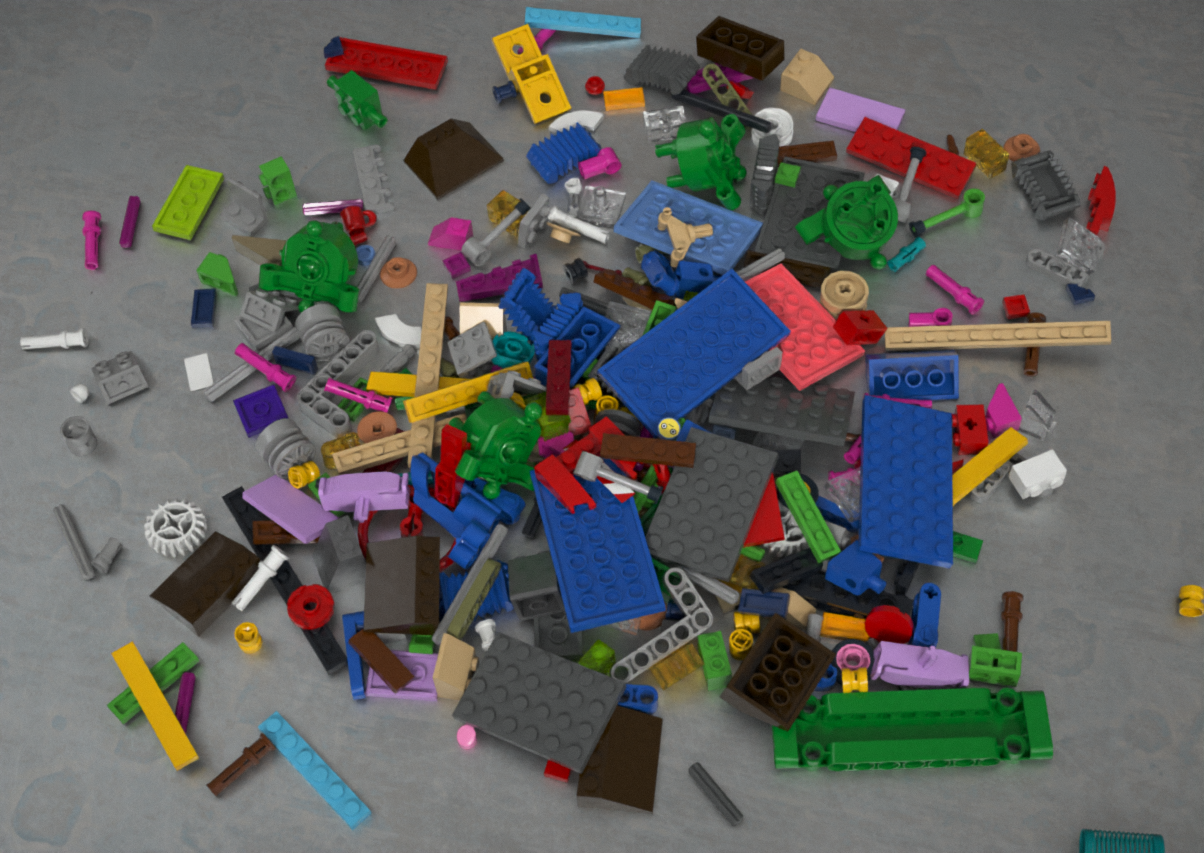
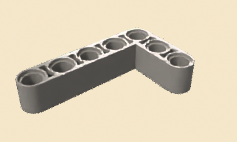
M364 330L360 332L297 394L301 412L339 439L350 436L352 433L351 423L348 414L330 401L336 394L324 391L328 378L348 384L379 353V345L376 334L373 331Z
M671 568L663 575V584L683 613L684 618L613 664L609 670L610 677L617 679L614 671L618 666H623L627 670V676L619 681L629 682L712 625V613L682 569ZM670 573H677L680 576L679 585L674 586L669 583L668 576ZM684 593H690L693 596L694 602L691 606L683 604L682 595ZM698 613H703L707 618L704 626H699L695 622V616ZM678 626H683L687 630V636L683 640L678 639L675 635V630ZM659 639L667 643V650L664 653H659L655 649V643ZM637 653H644L647 657V663L643 667L635 663Z

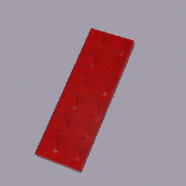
M340 37L344 54L327 58L325 69L345 74L352 70L361 77L436 90L448 63V58L445 55Z
M864 117L846 148V153L906 177L911 162L910 149L912 147H920L927 154L923 157L922 162L919 163L913 181L957 200L959 199L976 168V162Z

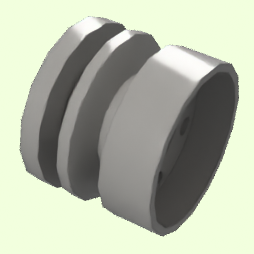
M319 304L309 307L301 312L296 319L295 325L307 355L314 356L316 361L333 359L350 343L340 314L333 305Z
M280 419L268 425L260 433L255 443L256 451L269 463V467L281 479H288V471L291 467L296 465L302 466L305 462L313 461L316 454L315 446L302 434L301 429L291 419Z

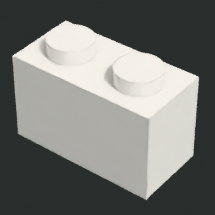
M1052 449L1013 465L1009 479L1022 499L1030 496L1036 497L1046 489H1055L1061 486L1067 470Z

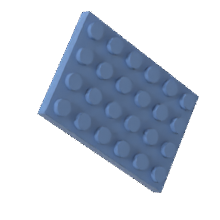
M651 180L614 225L613 232L671 255L674 248L667 227L664 231L659 230L657 227L659 224V214L663 212L664 208L668 207L672 211L671 215L686 223V225L692 224L693 227L704 224L712 225L713 235L695 239L683 260L710 264L713 272L724 275L729 270L734 269L761 232L763 223Z

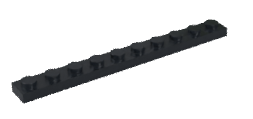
M241 486L222 496V499L256 556L261 561H264L272 551L271 547L273 545L278 548L280 547L278 544H253L252 523L253 521H263L256 508L243 499V492L245 490ZM286 560L278 568L277 575L270 577L286 606L292 592L303 586ZM313 602L305 606V610L308 611L316 608ZM327 624L313 630L300 628L328 676L348 665L346 655Z

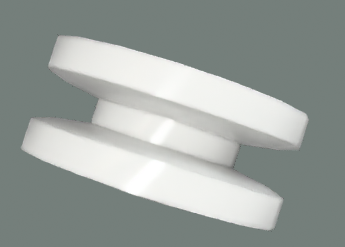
M766 108L755 114L756 117L772 123V130L769 133L751 128V138L757 148L759 138L762 139L771 134L777 135L779 147L790 145L793 140L794 122L792 116L787 111L780 108Z

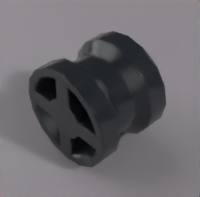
M580 258L575 259L571 264L566 263L563 265L564 273L571 284L576 283L579 278L584 279L588 277L587 269Z

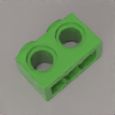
M282 156L259 166L261 174L258 176L263 187L265 186L262 189L267 200L271 199L274 205H278L297 196L290 170Z
M721 631L697 635V649L707 690L725 688L732 678V672Z
M972 646L968 659L969 680L1016 687L1021 676L1022 653Z

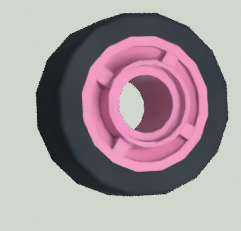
M846 639L839 642L832 649L836 653L835 658L831 662L832 666L837 668L836 682L842 685L841 668L857 670L860 667H866L867 681L871 680L870 675L875 659L874 651L868 644L857 639ZM855 661L858 665L851 666L847 662Z

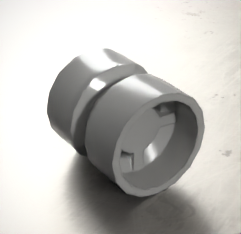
M74 416L62 423L60 433L73 455L79 457L87 456L96 449L97 439L85 418Z

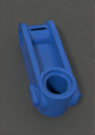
M656 250L645 254L642 257L641 268L654 287L664 290L666 295L673 296L680 287V280L670 265V261Z
M475 478L473 481L466 479L464 483L484 496L483 486L488 482L479 478ZM501 489L500 495L496 499H488L502 509L500 521L508 525H512L520 519L521 512L526 506L525 501L519 495Z
M925 583L914 597L911 617L913 633L907 645L928 648L935 646L936 649L941 590L933 583Z

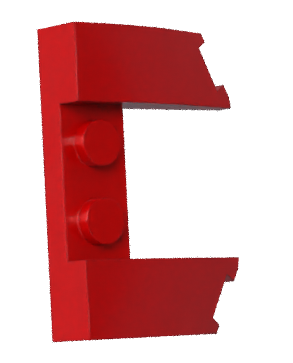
M607 416L590 427L589 434L557 457L552 454L534 467L536 478L571 514L575 513L574 506L587 503L589 510L596 508L594 500L573 477V472L582 451L600 457L603 433L624 435ZM611 459L630 479H636L637 473L633 469L637 462Z

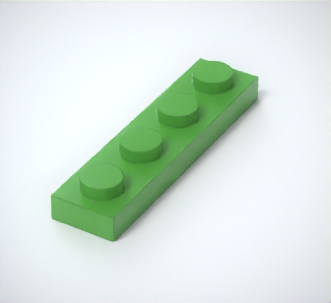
M794 471L777 478L775 483L817 562L821 563L836 557L841 553V550L799 472Z
M182 642L149 671L161 692H163L178 680L184 672H187L196 665L199 659ZM130 687L107 704L109 710L123 725L142 710Z

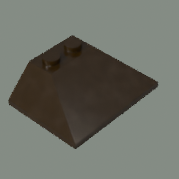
M449 119L419 136L403 162L438 200L504 161V158L470 122Z

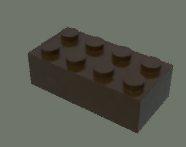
M721 16L714 19L696 36L697 56L761 81L785 60L784 40Z

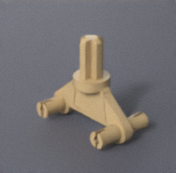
M666 207L659 214V224L657 227L661 231H664L667 227L674 248L670 256V264L676 268L679 261H683L691 243H694L695 239L712 236L713 228L710 224L694 227L692 224L686 225V223L672 216L671 209Z

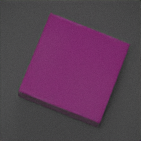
M461 252L442 260L452 279L471 271L470 265Z

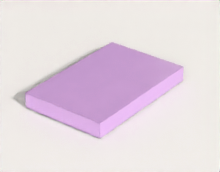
M390 650L415 676L411 683L396 694L369 667L365 689L366 696L438 701L433 681L438 653L421 654Z

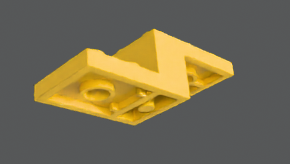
M528 24L492 38V43L509 81L513 82L516 93H521L534 125L572 109L548 54L541 55ZM513 46H521L523 53L520 55L515 54L512 50ZM540 95H549L550 102H541Z

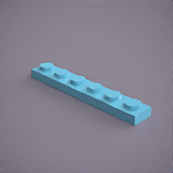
M526 7L524 25L528 24L530 28L640 38L641 18Z
M277 711L258 726L259 731L271 741L275 748L352 831L372 814L370 809Z

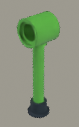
M972 188L967 190L960 205L924 221L910 222L909 228L912 235L917 238L927 228L960 213L970 218L980 216L983 211L985 195L979 189Z

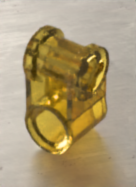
M348 433L337 439L327 441L321 446L322 459L326 468L336 469L333 458L330 455L360 446V438L357 433Z

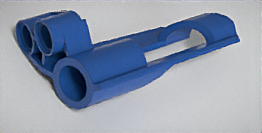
M424 453L414 455L411 460V480L414 487L413 502L456 539L457 543L447 557L467 570L479 557L496 525L500 524L502 509L464 483L461 491L463 499L455 511H451L429 494L428 473L430 470L435 473V467L438 463Z

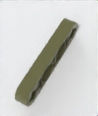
M715 64L706 65L703 69V77L721 103L729 106L732 100H738L739 106L737 110L752 115L720 68ZM712 70L713 72H715V75L719 79L717 82H715L714 79L711 76H709V71ZM722 84L728 85V91L725 94L718 93V88ZM743 125L745 130L751 129V127Z
M491 558L486 560L452 619L447 634L462 640L499 575L501 569L500 562Z

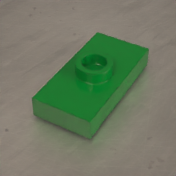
M953 531V557L976 564L983 540Z

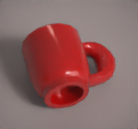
M358 206L347 207L340 213L343 227L350 236L362 231L365 232V228L373 226L377 221V216L373 211H362ZM364 216L369 217V222L366 224Z

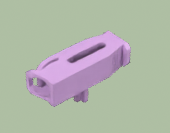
M392 472L343 474L330 478L323 477L320 478L318 495L324 511L354 512V520L364 523V520L368 519L369 511L408 509L410 488L408 487L409 474L403 473V477H400V475Z
M881 641L874 650L875 660L870 675L873 680H876L880 675V678L888 683L931 690L966 688L969 684L968 655L962 654L959 656L942 649H935V646L928 648Z

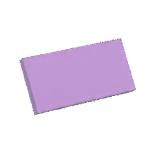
M829 88L816 114V121L856 132L864 117H867L898 130L905 115V109Z
M277 475L243 492V499L304 544L321 536L326 523L339 519L332 512L324 511L322 505Z

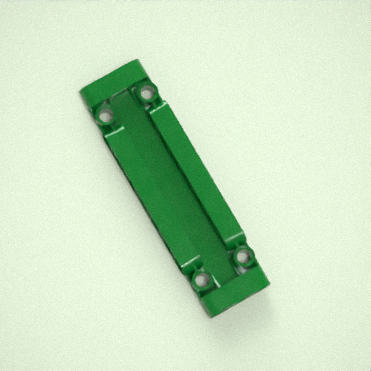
M987 688L851 692L829 693L823 695L821 699L811 695L804 707H811L814 711L808 713L802 709L788 732L772 725L775 769L804 768L813 772L821 767H827L830 771L994 766L1001 761L1013 765L1023 760L1053 759L1052 736L1043 690L1016 692L1011 688H1002L998 693H991V690ZM1001 700H1007L1011 705H1004ZM1013 746L1017 748L1019 752H1011L1008 749V747ZM809 753H814L819 758L812 760L809 759L806 755Z

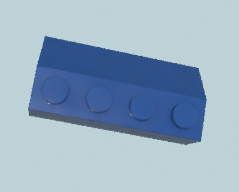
M586 307L580 310L556 339L571 340L570 388L575 385L621 328L619 324ZM549 349L534 366L535 379L541 381V385L547 387Z
M954 350L865 354L866 382L869 395L882 396L887 394L890 398L917 400L959 399L958 354Z

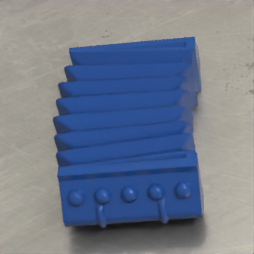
M577 122L575 128L570 125L569 131L563 127V133L558 130L556 136L550 133V140L544 137V143L539 141V146L535 143L532 144L526 158L538 171L540 177L547 184L558 182L559 175L564 177V172L568 175V169L573 171V166L578 168L579 162L597 156L602 148L591 136V133Z
M522 268L520 273H517L515 279L512 280V285L508 286V291L504 292L505 296L500 299L501 302L498 307L499 309H506L504 314H509L507 320H513L511 326H518L516 332H522L521 335L526 336L528 341H530V345H532L533 331H540L539 326H543V322L547 323L546 318L551 319L550 313L554 314L553 309H556L557 305H552L553 302H548L550 298H544L546 293H540L542 288H538L539 284H534L536 276L529 270Z
M580 293L562 294L560 297L561 304L557 303L558 309H553L554 314L550 313L551 319L546 318L547 323L543 322V326H539L540 331H533L532 339L537 362L549 349V340H556L583 308Z
M497 560L501 563L499 575L473 619L474 621H476L478 615L484 620L487 613L493 617L495 610L501 614L502 608L506 612L514 610L509 595L507 563ZM466 571L464 577L460 572L457 577L452 573L450 578L444 572L439 573V622L442 621L468 576Z

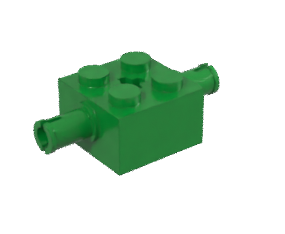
M349 71L340 79L335 75L328 78L327 86L335 91L334 94L338 100L339 111L342 115H347L356 126L367 130L374 124L379 128L387 124L388 119L382 114L378 91L354 71Z

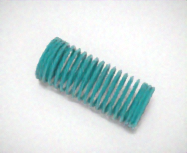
M1084 828L1080 833L1079 853H1097V841L1098 853H1102V842L1103 853H1106V845L1108 846V853H1111V843L1112 853H1116V841L1117 853H1120L1121 844L1122 853H1125V844L1127 853H1130V842L1131 853H1134L1135 843L1136 853H1139V845H1141V853H1144V844L1146 853H1148L1149 842L1150 853H1165L1164 839L1161 834L1151 833L1149 835L1148 833L1140 834L1138 832L1135 834L1134 832L1125 833L1124 831L1121 833L1120 831L1111 832L1110 830L1107 832L1106 830L1097 831L1096 829L1093 831L1092 829Z

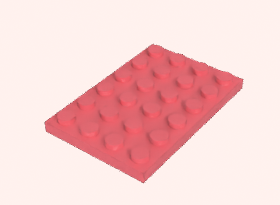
M782 264L745 281L791 331L790 335L775 347H778L783 352L780 371L799 391L864 355L865 350L860 345H846L833 328L836 320Z

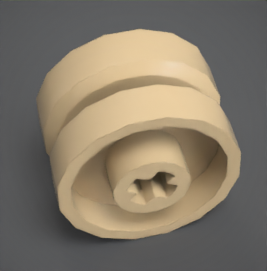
M851 271L831 273L824 279L821 285L820 304L837 321L838 316L843 311L867 309L869 287L865 279Z

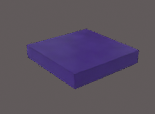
M274 384L233 400L248 438L260 434L268 425L277 420L289 419Z

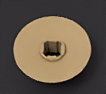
M546 222L552 228L550 234L552 238L569 244L572 236H581L578 233Z

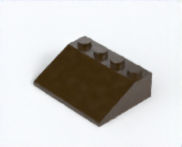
M215 531L149 596L199 637L232 604V600L236 598L259 569L258 563L261 560L242 544Z
M411 536L367 543L363 632L434 635L439 625L440 537Z
M775 613L719 697L737 710L788 732L835 658L836 653Z
M617 705L583 773H579L577 788L578 807L653 814L663 718Z

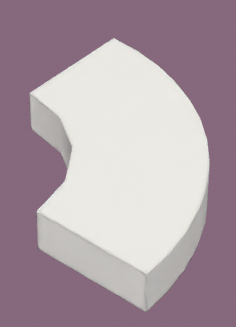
M586 110L570 112L553 121L549 126V131L557 134L558 130L563 133V127L569 131L570 125L575 128L578 122L587 131L594 132L603 121L604 114Z
M396 314L375 318L380 333L387 340L399 344L400 347L409 344L414 349H420L421 326L412 327L405 325L398 319Z

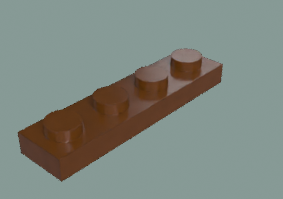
M606 269L594 277L593 283L652 310L656 300L676 307L675 300L670 299V296L657 293L649 286L635 283L631 278L622 277L616 274L614 270Z
M603 433L600 458L694 468L696 443Z

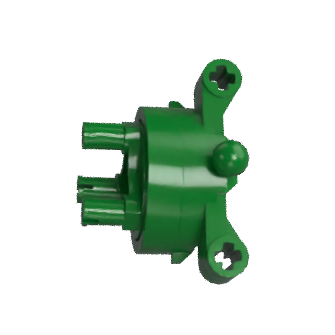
M734 114L726 115L721 121V128L713 117L682 123L677 132V139L670 143L657 144L655 146L656 156L661 158L671 155L672 159L678 158L682 173L667 177V186L671 188L688 186L694 192L716 188V196L723 206L728 210L737 209L741 204V197L733 187L734 179L741 181L747 175L746 168L740 165V158L735 155L736 146L746 132L738 117Z
M877 175L868 182H850L840 188L832 184L827 185L823 190L824 198L829 201L826 207L799 222L795 229L806 245L825 235L826 239L824 242L826 244L829 243L843 257L862 261L870 259L871 267L881 270L886 267L887 259L880 252L896 230L898 212L895 202L890 196L891 191L880 175Z
M317 220L309 221L307 225L292 235L286 241L283 250L279 251L282 266L265 263L260 266L259 288L267 291L286 290L295 293L297 297L302 299L298 305L300 313L309 307L315 306L314 302L321 301L330 302L343 312L357 311L359 288L348 283L356 274L358 255L354 243L343 231L342 223L334 221L332 224Z
M481 392L477 401L482 405L468 417L465 423L458 417H454L449 422L450 426L467 433V442L471 443V449L465 450L455 469V473L469 481H473L477 477H483L487 480L488 483L483 486V494L490 500L496 499L501 492L500 486L508 482L517 483L534 491L530 470H535L534 467L538 463L527 461L541 435V428L537 420L542 416V407L540 404L532 402L527 404L524 410L511 399L494 398L489 392Z

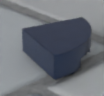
M339 36L332 38L331 42L324 47L325 59L344 54Z
M1078 284L1066 285V291L1073 305L1094 301L1095 294L1090 289L1080 287Z

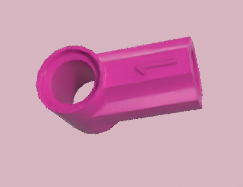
M606 147L600 150L597 156L578 163L583 179H588L604 172L611 175L618 172L622 166L611 147Z
M938 308L934 312L909 313V327L952 326L953 315L947 308Z

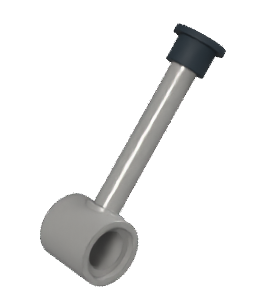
M912 147L910 149L911 162L899 198H892L897 207L898 221L907 223L912 203L907 202V198L918 165L927 154L920 147Z
M522 198L514 206L515 209L482 241L477 237H471L463 244L462 253L475 266H481L488 261L491 251L487 247L520 215L523 216L531 209Z
M582 451L573 474L591 482H595L597 476H600L647 495L648 499L655 501L654 504H657L663 490L662 486L661 488L654 485L650 487L601 467L604 461L602 458Z

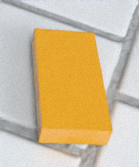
M643 87L603 91L606 111L645 107Z
M823 612L824 619L822 621L820 637L868 641L869 636L865 631L864 618L860 619Z

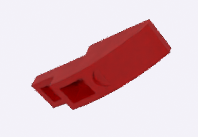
M1107 166L1103 167L1101 174H1096L1093 185H1096V189L1091 188L1087 199L1091 201L1089 209L1092 210L1090 218H1093V222L1088 221L1085 234H1088L1086 243L1090 239H1096L1099 230L1108 232L1114 214L1116 191L1112 174Z
M448 424L443 427L441 433V460L435 467L434 498L454 508L457 505L465 481L464 478L455 473V469L465 450L471 449V443L467 442V433Z

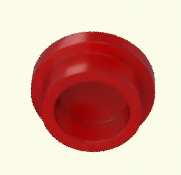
M592 76L587 80L585 89L589 94L597 95L604 91L605 83L600 77Z

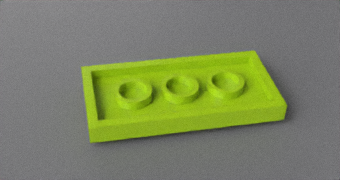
M186 165L152 225L153 231L191 240L225 179L223 173Z

